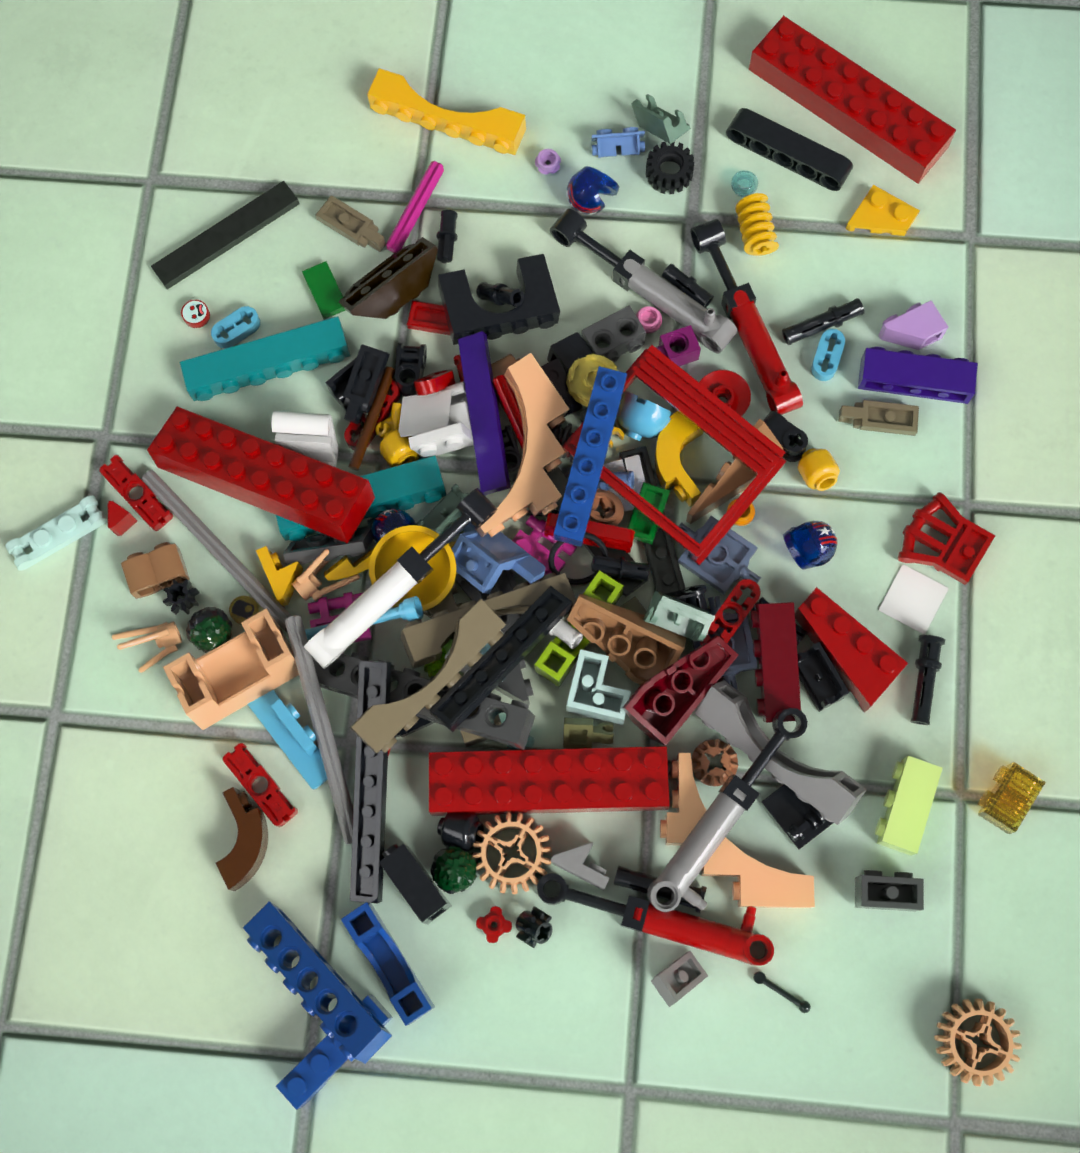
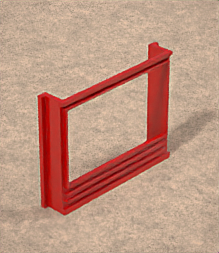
M651 345L641 353L625 372L627 373L623 393L638 378L755 472L757 476L700 544L605 466H603L600 479L693 554L691 559L700 566L786 463L782 458L786 452L656 347ZM583 423L562 446L566 452L564 455L567 458L570 455L575 456Z

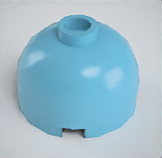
M625 391L622 394L617 419L619 424L627 429L625 435L640 441L642 437L650 439L658 437L660 431L670 422V416L673 413L651 401L642 398L638 399L637 395Z

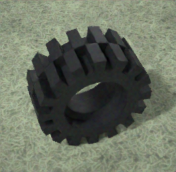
M666 141L661 142V148L656 145L653 147V152L650 150L648 154L646 177H648L649 185L653 183L654 190L657 191L659 187L661 188L660 193L665 194L667 189L670 190V194H674L676 188L679 193L683 191V186L687 188L690 181H692L694 157L693 154L690 155L688 147L683 150L684 144L680 142L678 147L674 146L675 141L670 146L666 145ZM668 161L675 162L680 166V170L675 174H667L660 170V165Z

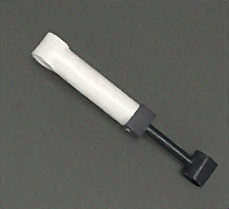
M478 488L467 495L456 507L462 515L421 553H418L413 547L408 549L397 559V563L327 627L319 631L305 644L304 648L323 669L332 664L347 647L409 590L426 578L433 571V568L427 562L469 523L478 529L496 513L498 509Z

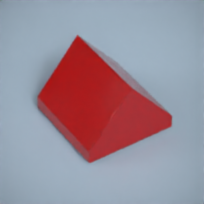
M108 501V528L117 536H122L137 520L114 501Z

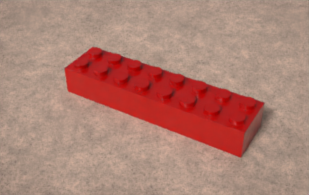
M784 15L752 51L749 65L751 72L917 184L921 182L950 146L956 132L955 128Z
M180 407L175 408L147 449L156 466L162 470L345 543L350 541L375 499L370 482L365 478Z
M667 746L429 752V813L432 816H446L447 813L492 815L506 814L507 812H511V814L655 811L668 810Z

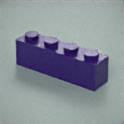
M883 347L866 348L860 363L858 389L968 404L975 395L978 363L969 362L965 358L946 359L936 354L916 355L907 350L894 352L886 351Z

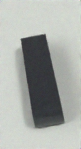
M747 108L739 109L726 130L727 137L734 143L832 191H839L853 169V164L847 157Z

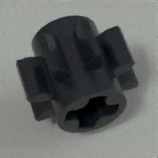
M174 579L173 585L169 589H163L167 593V598L163 600V603L166 606L172 605L171 612L175 615L179 613V610L184 611L188 615L190 614L189 609L193 606H199L195 601V596L200 592L197 588H191L192 583L187 579L183 584L178 583ZM179 595H180V596L186 595L184 599L179 598V599L177 600V597H178Z
M535 906L531 912L523 911L516 920V929L519 931L516 937L532 948H535L537 943L543 944L547 942L552 935L553 929L549 923L552 917Z

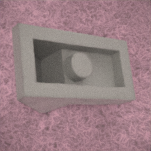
M593 842L553 855L550 861L551 864L603 891L605 890L610 879L605 876L607 870L594 863H590L589 867L583 865L593 846Z
M689 951L657 974L651 982L670 1007L708 977V975L692 952Z

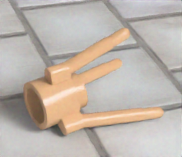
M325 549L305 572L292 582V585L304 600L312 597L317 601L323 595L358 580L360 576L358 574L319 590L318 587L322 583L316 574L329 562L324 560L329 554V550Z
M174 621L113 634L112 639L116 640L149 634L118 644L117 648L121 650L154 639L159 648H166L138 669L142 673L168 654L178 651L176 645L182 643V638Z

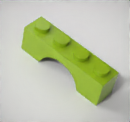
M599 570L583 595L616 605L623 595L624 586ZM583 635L579 645L571 649L556 636L550 641L534 664L535 672L560 687L576 664L580 649L585 650L590 641Z

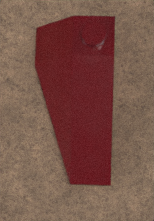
M716 635L641 684L622 708L630 720L651 740L666 746L705 698L711 686L717 683L739 654L720 636Z

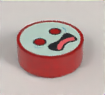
M190 300L182 307L181 316L189 327L201 328L208 323L210 311L204 302Z

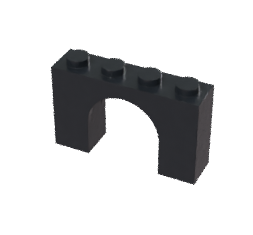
M544 254L519 258L517 260L516 273L521 291L524 294V300L520 306L504 313L486 311L474 301L465 269L439 274L438 289L453 345L458 344V339L481 331L487 334V339L494 340L505 334H523L529 329L539 327L547 329L558 324L560 309Z

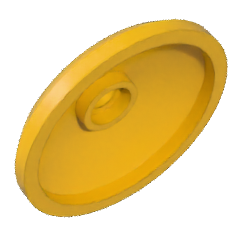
M417 525L402 526L387 533L376 544L370 557L369 576L371 584L373 585L397 563V559L408 549L413 547L418 553H421L440 534L427 527ZM449 544L445 545L427 562L433 568V571L419 584L417 583L392 608L398 607L406 598L417 596L421 601L423 611L437 606L447 597L454 585L457 571L455 556Z

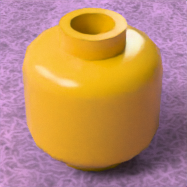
M399 429L387 432L379 446L380 454L391 468L419 459V454L413 451L409 445L408 438L412 436L401 437L398 432Z
M812 448L803 453L797 467L806 485L811 489L819 491L831 488L837 482L840 472L833 456L826 449Z

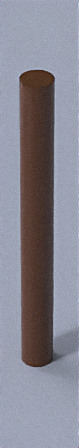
M385 367L372 407H370L348 466L352 470L359 471L395 374V369L392 367Z

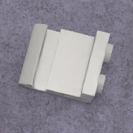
M464 382L453 384L443 389L452 390L448 426L408 438L410 448L423 458L442 455L474 445Z
M285 411L273 412L271 426L272 432H277L275 435L276 445L336 467L339 449L331 415Z

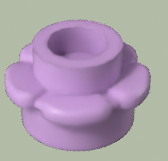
M552 149L542 150L535 159V166L538 167V171L542 174H554L560 169L559 163H561V158Z

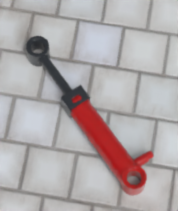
M714 219L692 227L690 233L696 251L700 254L710 252L727 288V291L723 292L721 305L729 320L732 319L738 330V334L765 389L770 410L783 415L803 407L801 392L797 384L791 381L755 305L756 297L750 284L746 283L737 286L719 248L726 243L725 233L720 221Z
M555 873L544 875L537 884V892L540 899L548 905H557L565 902V900L606 911L622 916L621 926L638 932H644L754 966L767 964L774 955L772 941L764 935L752 933L756 919V908L752 906L747 907L741 928L739 929L675 909L669 912H662L656 909L650 901L630 895L625 905L571 889L562 876ZM550 881L558 882L561 886L560 894L554 898L546 896L544 894L546 883ZM754 941H759L765 948V953L760 959H755L750 954V946Z

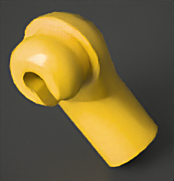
M392 403L391 417L376 425L375 432L381 438L387 432L399 429L401 403Z

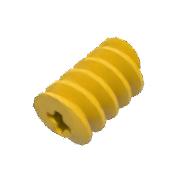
M763 193L748 195L741 199L735 207L738 214L737 220L740 224L739 229L742 233L744 251L753 256L773 253L779 247V244L774 241L777 238L776 233L771 232L775 226L770 222L773 218L772 214L768 213L770 205L765 203L768 201V197Z

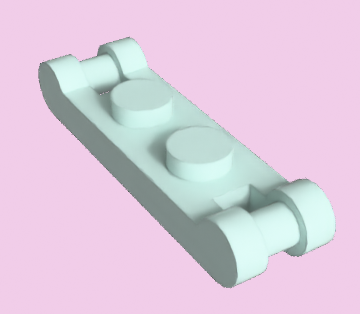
M95 496L85 497L78 505L24 536L7 542L5 547L9 554L15 557L14 563L17 569L21 571L35 565L104 525L108 519L103 511H99L97 507L99 503ZM88 513L90 517L84 521L82 516ZM31 546L33 551L25 554L24 549Z

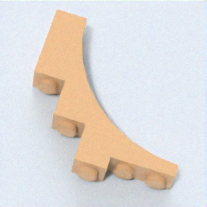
M532 353L509 366L504 374L515 394L521 412L524 434L522 460L516 480L507 497L497 507L496 513L481 527L476 529L481 538L487 534L490 537L495 536L505 529L503 523L511 518L514 522L529 513L526 509L527 507L534 516L540 512L544 516L558 507L556 502L562 497L544 469L550 472L562 464L560 459L566 452L548 426L554 429L566 420L564 416L569 411V407Z
M678 753L677 761L672 760V778H677V790H672V808H677V813L667 812L665 820H660V838H666V845L681 846L707 811L700 799L693 777L691 753ZM726 837L701 870L702 876L737 877V882L732 884L733 900H738V907H815L814 876L788 873L766 866L746 855Z

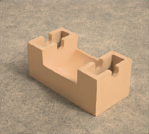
M267 608L241 622L245 632L198 659H195L188 652L163 667L171 685L178 693L177 697L186 715L202 730L299 675L293 650L281 627Z

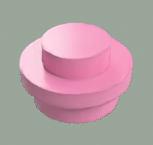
M644 307L636 314L646 333H654L662 325V315L654 307Z

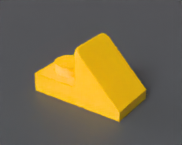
M267 546L256 550L277 601L284 607L289 604L295 590L292 582L302 574L303 567L299 562H295L282 568L283 564L278 553H272Z

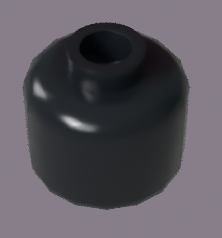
M447 813L445 818L442 817L439 820L437 833L441 835V840L445 847L447 844H450L465 851L472 850L474 848L472 845L476 841L481 842L482 838L477 835V831L481 830L484 832L483 823L480 822L479 817L475 813Z

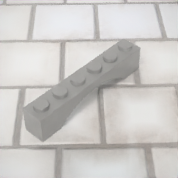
M724 680L711 686L695 714L702 719L704 725L715 729L725 737L727 743L733 747H738L748 755L750 761L754 762L770 740L761 730L752 714L747 697ZM780 749L777 750L765 767L777 782L788 786L801 801L811 804L820 812L824 819L834 822L836 825L840 824L850 815L867 790L843 771H829L810 767L794 760Z

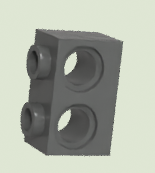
M630 305L582 330V338L592 352L596 355L604 356L613 362H616L621 355L628 351L633 353L639 350L645 343L646 331ZM622 330H630L633 334L626 336L620 332ZM600 342H606L609 344V346L606 348H600L597 346V344Z

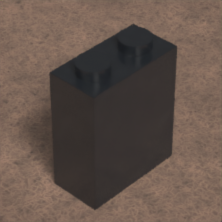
M394 844L383 852L384 859L379 862L422 923H431L452 907L408 846L405 844L401 846Z

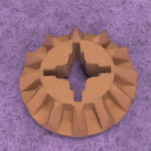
M597 489L589 521L617 526L624 516L622 502L614 493L608 490ZM599 502L600 506H602V510L607 511L603 518L600 516V513L598 511H595L599 505Z
M719 739L705 740L695 748L691 757L695 777L708 786H722L730 775L736 774L738 769L737 753L730 744ZM722 753L723 755L720 760L722 768L715 767L708 773L707 769L709 768L710 761L704 754L714 758Z

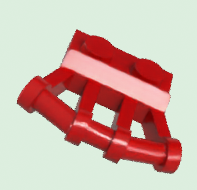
M938 492L933 496L931 502L921 509L915 510L912 515L913 521L904 528L903 548L899 552L898 561L933 566L938 572L942 571L966 585L996 535L964 518L947 497ZM939 509L943 510L956 525V528L932 516V514ZM923 525H928L949 537L946 544H943L922 532L921 528ZM915 541L939 553V556L915 553Z

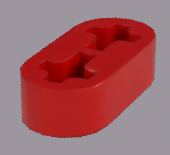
M452 369L434 372L414 381L417 396L436 393L447 386L456 384Z

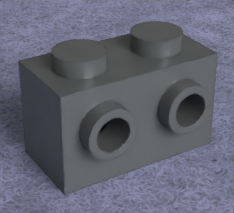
M864 870V875L855 877V908L924 910V879L913 878V873L894 872V877L882 876V871Z

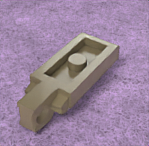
M330 196L315 215L318 221L358 246L360 245L365 248L368 244L373 249L381 252L386 245L384 236L378 233L379 229L374 225L373 220L334 196Z
M863 400V402H856L854 407L842 405L839 410L838 422L853 423V428H860V430L915 436L918 432L919 406Z

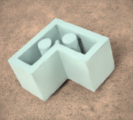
M580 649L566 705L567 712L623 725L626 712L622 707L630 699L631 691L603 685L609 656Z

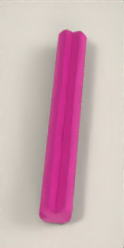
M432 161L386 243L389 251L395 253L402 249L444 172L441 163Z

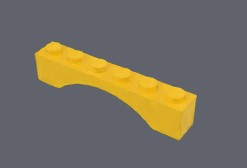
M380 68L367 93L370 108L378 114H388L397 117L403 122L419 124L428 130L435 129L446 133L452 138L466 139L474 145H484L502 154L509 153L515 155L526 131L524 114L502 107L475 113L443 109L419 96L409 86L404 76Z

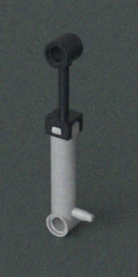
M567 209L550 228L551 235L561 245L570 247L574 242L578 241L614 267L613 282L628 292L629 289H632L682 326L691 325L694 334L700 338L703 345L710 351L720 354L737 334L738 330L732 321L722 315L716 316L713 308L706 309L645 266V260L632 250H629L621 259L583 231L586 229L587 223L573 209Z
M787 708L778 711L774 715L772 727L775 734L742 779L736 775L729 776L718 791L719 795L658 878L650 884L647 897L656 909L662 912L672 911L679 905L681 897L700 910L705 909L707 902L689 886L743 812L748 811L760 793L751 786L785 740L788 741L789 739L800 737L805 733L808 721L806 715L801 710ZM787 715L792 716L796 721V727L792 732L787 731L783 726V720ZM662 887H669L672 892L670 900L666 903H659L656 898L657 891Z

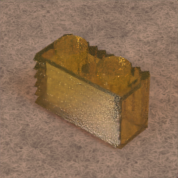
M1013 762L1007 765V767L1002 765L993 778L997 782L993 790H986L978 802V805L982 807L978 815L1007 834L1015 833L1046 783Z

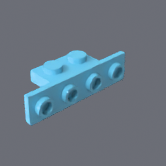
M274 690L248 703V706L308 785L315 790L326 782L327 776L320 750L314 743L317 740L316 735L308 725L302 728L296 720L300 717V714L291 703L285 706Z

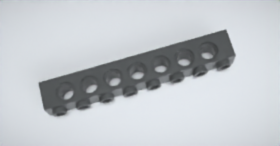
M352 652L351 656L341 654L325 669L313 658L320 687L358 699L359 661H368L369 658ZM392 664L391 682L397 680V687L390 692V703L412 695L431 681L434 676H431L430 680L421 678V673L409 668H404L403 672L395 670V666ZM345 665L344 672L336 676L338 668ZM445 685L437 694L442 698L450 689ZM490 693L478 705L477 713L474 716L467 717L456 729L524 750L535 715L528 709L529 705L512 700L511 704L502 702L500 696ZM425 707L416 714L418 718L443 725ZM499 713H506L505 721L500 725H495V717Z

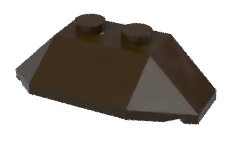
M422 237L415 244L408 245L395 252L354 283L345 293V296L338 301L340 306L354 316L387 319L395 315L401 307L410 300L417 298L429 286L438 251L436 245Z

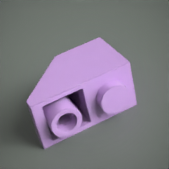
M930 300L924 304H914L906 313L900 316L895 314L887 318L883 322L878 336L883 341L920 350L942 339L948 329V325Z

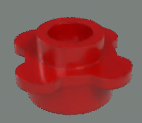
M497 906L492 907L490 913L484 917H479L476 921L477 928L484 931L487 935L486 940L489 943H496L499 936L512 930V923L504 918L502 909ZM492 922H496L497 927L493 928L491 926Z

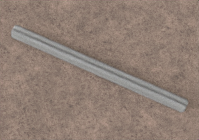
M153 470L147 471L142 476V481L263 609L267 608L276 622L287 632L285 619L292 615Z
M300 615L290 616L285 619V625L344 842L352 844L353 805L313 658L304 648L308 640Z

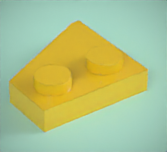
M873 185L847 223L846 229L848 231H854L855 228L870 229V233H890L891 235L905 236L920 210Z

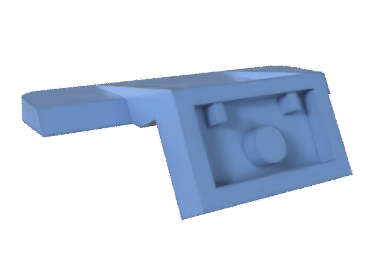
M471 523L463 529L465 533L460 534L452 548L456 560V572L482 593L490 594L503 570L513 569L531 584L542 578L545 574L546 568L542 563L502 532L493 537L487 534L481 538Z

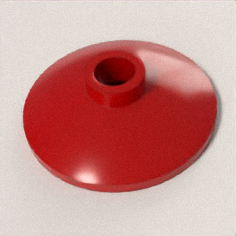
M717 370L710 372L699 382L718 398L725 397L727 399L725 404L741 417L749 408L751 391L745 379L739 374L729 370Z

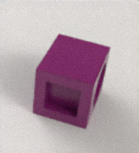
M691 325L660 335L659 346L656 347L678 366L699 360L701 351ZM677 345L682 347L683 350L675 352L671 347Z

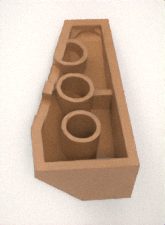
M759 419L754 427L783 450L784 448L765 422ZM733 456L734 461L732 463L730 461L725 462L716 477V484L710 483L690 509L686 522L692 524L743 492L757 474Z
M579 594L567 617V620L591 643H596L606 653V656H609V660L612 663L615 661L626 672L625 675L639 685L678 661L685 649L686 637L645 622L643 620L645 615L586 595Z

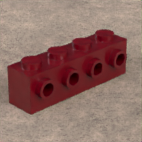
M794 602L757 604L756 610L751 611L752 628H757L758 640H753L754 658L759 657L760 669H755L756 687H761V698L757 699L758 716H763V721L766 723L772 722L774 715L780 710L787 708L801 710ZM787 715L783 722L795 721V719Z

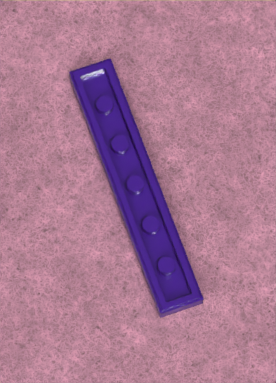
M481 331L458 339L480 489L486 496L509 489L511 486L496 391L493 385L494 378L487 334Z

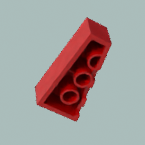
M817 587L795 612L796 621L803 630L808 632L807 635L813 644L820 642L846 688L857 699L858 705L864 713L876 702L908 664V662Z

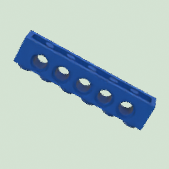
M598 367L554 530V540L582 547L624 391L627 373Z
M269 901L243 927L250 936L247 939L248 943L257 952L263 951L267 956L264 960L265 963L275 973L280 971L286 978L283 981L286 988L294 995L300 994L304 999L301 1003L303 1008L313 1017L316 1014L323 1021L320 1024L321 1029L330 1038L336 1037L342 1045L339 1047V1050L351 1062L356 1059L366 1064L392 1037V1034L282 909ZM281 935V941L274 947L275 939ZM299 956L298 964L292 968L294 958ZM318 977L317 985L310 989L311 981ZM334 998H337V1004L335 1008L329 1011V1003ZM353 1020H356V1028L348 1034V1025Z

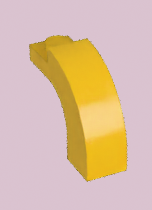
M677 410L670 416V422L660 431L655 452V470L662 488L668 490L675 486L673 490L681 502L686 501L689 507H691L699 499L701 492L682 467L680 453L686 445L703 435L704 431Z

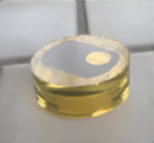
M245 595L236 597L229 607L231 618L240 625H242L241 622L259 613V606L255 600Z

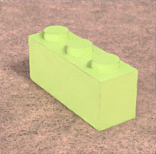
M911 756L905 757L901 762L897 761L892 773V778L896 779L893 790L889 789L884 799L883 806L887 807L884 818L880 817L875 829V835L879 836L876 844L910 856L918 853L943 769L942 767Z

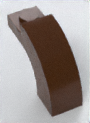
M232 787L222 793L237 823V841L232 851L225 858L216 862V865L228 890L236 891L255 875L263 862L268 845V826L261 809L256 807L249 811L252 804L246 792H240V790Z

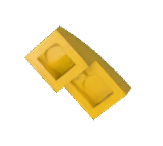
M374 548L354 563L345 555L324 572L325 578L328 581L339 580L357 575L369 569V561Z

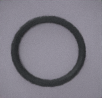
M585 533L584 538L595 542L600 547L602 556L608 557V550L602 540L593 534ZM560 541L553 545L548 558L549 568L552 573H556V576L560 575L555 567L554 557L558 548L564 544V542ZM597 572L582 579H567L573 585L591 582Z

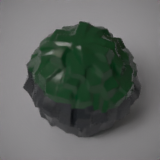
M205 607L194 612L188 621V627L186 628L188 640L205 653L212 651L231 639L232 622L223 610L216 607Z
M447 844L445 849H441L435 854L430 873L433 881L437 883L441 890L448 894H454L459 891L463 892L466 888L472 886L477 878L476 866L478 864L477 858L472 856L473 852L469 854V852L459 847Z

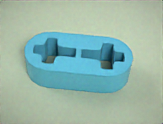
M241 307L217 322L211 330V336L218 347L223 349L233 347L259 329L260 318L252 307ZM247 316L252 322L247 324L243 318ZM222 331L228 333L229 337L227 339L221 337L220 333Z
M829 329L822 334L815 353L811 372L820 381H828L833 378L840 362L845 345V337L837 329ZM830 338L835 339L832 352L827 350ZM824 359H829L827 371H821Z

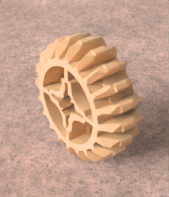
M507 812V822L503 823L500 816L496 815L494 818L498 825L493 827L489 821H486L484 825L489 832L485 834L481 830L477 831V835L483 839V842L476 841L472 845L475 848L481 849L480 853L472 854L477 860L481 859V863H478L476 866V871L485 869V872L480 876L481 881H485L489 877L493 878L489 883V888L494 889L498 882L501 883L500 893L505 894L507 885H511L512 894H517L518 884H522V888L527 892L529 891V886L526 881L531 879L533 884L537 886L539 880L534 875L537 872L542 876L547 874V871L540 867L541 863L545 865L551 864V860L544 858L543 854L551 853L552 848L548 846L542 847L543 843L550 840L549 836L544 835L539 838L538 834L543 831V826L539 825L533 830L531 827L534 824V818L532 817L527 820L526 824H523L522 813H518L517 820L512 821L511 812ZM507 829L520 830L518 835L516 834L514 839L509 842L495 838L498 833ZM528 835L536 844L537 855L535 862L522 852V847ZM489 845L501 854V860L495 872L491 869L488 862L487 852ZM499 845L509 849L517 845L519 848L517 853H520L519 856L525 861L512 857L506 862L504 857L507 854L504 853L503 848L499 847ZM515 864L530 869L520 877H503L505 872Z
M976 998L973 1005L969 999H964L962 1001L963 1009L958 1004H952L954 1016L949 1012H944L942 1016L948 1023H937V1028L944 1030V1034L934 1036L936 1041L943 1042L944 1045L936 1048V1052L938 1054H947L942 1059L941 1064L943 1066L953 1064L949 1073L952 1076H957L961 1073L960 1079L963 1083H968L972 1077L974 1086H981L982 1080H984L986 1085L992 1086L994 1083L993 1075L999 1081L1005 1080L1002 1069L1009 1073L1014 1071L1009 1061L1019 1062L1020 1058L1012 1054L1013 1049L1022 1048L1020 1043L1013 1042V1038L1020 1036V1032L1009 1029L1015 1023L1013 1018L1003 1020L1006 1010L999 1008L995 1011V1003L988 1001L984 1006L982 999ZM975 1015L981 1016L979 1023L975 1022L974 1027L970 1031L958 1028L967 1018ZM990 1023L998 1031L1000 1045L996 1044L991 1038L992 1027ZM965 1036L979 1037V1040L990 1048L977 1047L973 1040ZM955 1038L964 1044L965 1054L963 1057L966 1058L965 1063L957 1053ZM986 1053L997 1055L990 1065L975 1069L976 1063L981 1062L982 1057Z

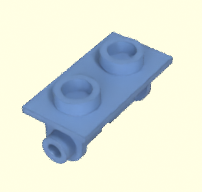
M638 127L623 128V133H612V129L597 130V135H592L591 141H597V145H592V155H598V158L617 156L616 146H621V156L640 155V152H645V141H640V138L644 137L645 131H638Z

